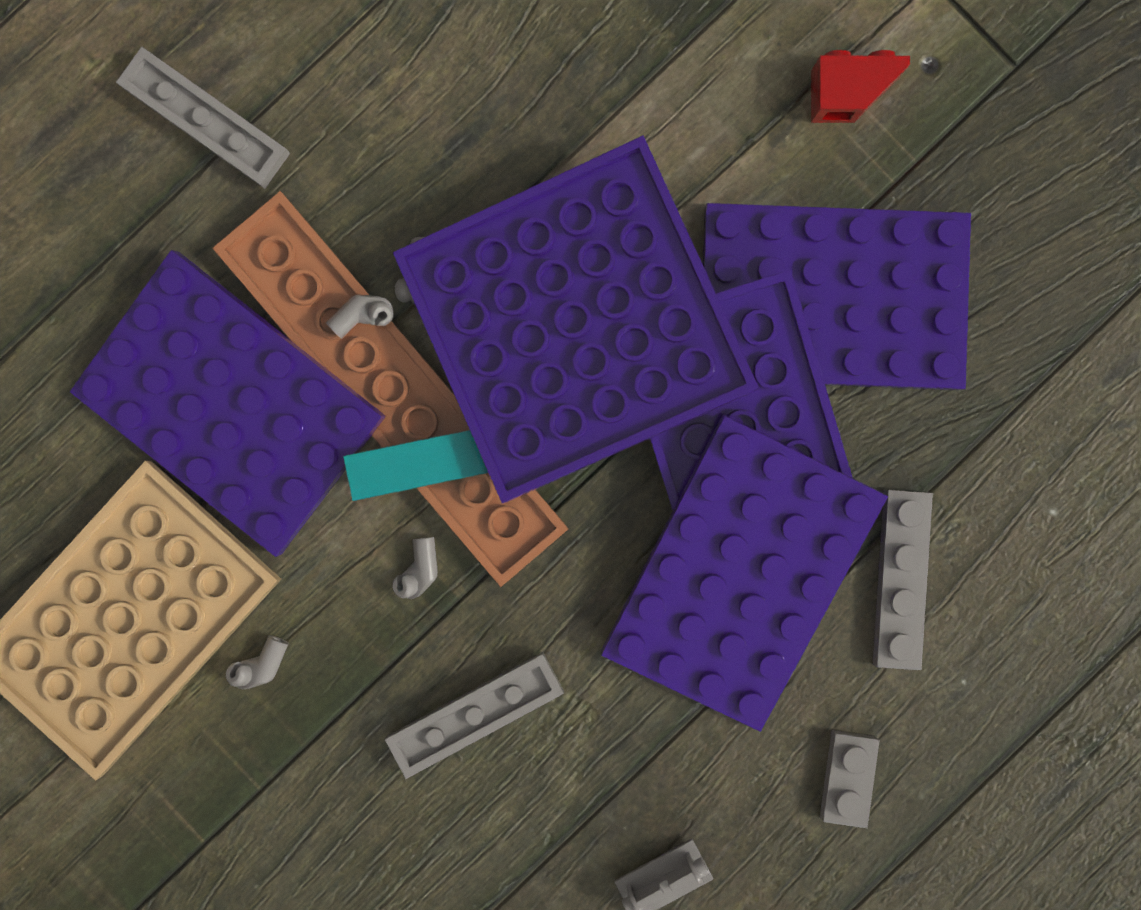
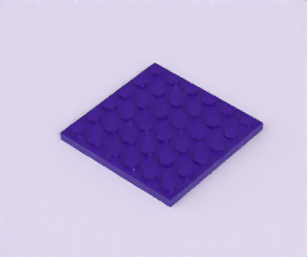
M644 135L393 252L501 503H507L759 389Z

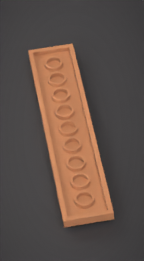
M281 191L213 247V250L293 343L386 416L372 434L373 438L382 448L470 430L454 393L392 320L386 326L357 323L342 339L326 324V321L351 297L358 294H369ZM489 473L417 488L500 587L569 529L536 490L507 503H501Z

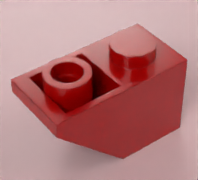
M833 50L820 55L811 70V123H855L910 66V56H895V52L891 50L874 51L868 56L851 55V52L847 50Z

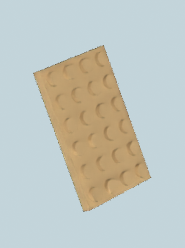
M144 461L0 619V694L96 781L113 766L279 583L281 578L155 463Z

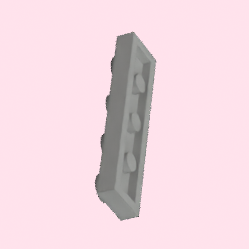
M143 47L139 49L116 81L128 93L264 189L290 154L285 147Z
M884 490V494L888 498L882 511L873 665L879 668L922 670L933 493Z
M541 652L389 734L385 741L405 779L561 696L564 694V690L545 654Z

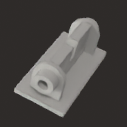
M690 839L614 880L623 897L622 903L625 910H658L713 880V876L693 839Z

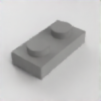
M832 730L820 810V818L823 822L868 828L880 742L876 736Z

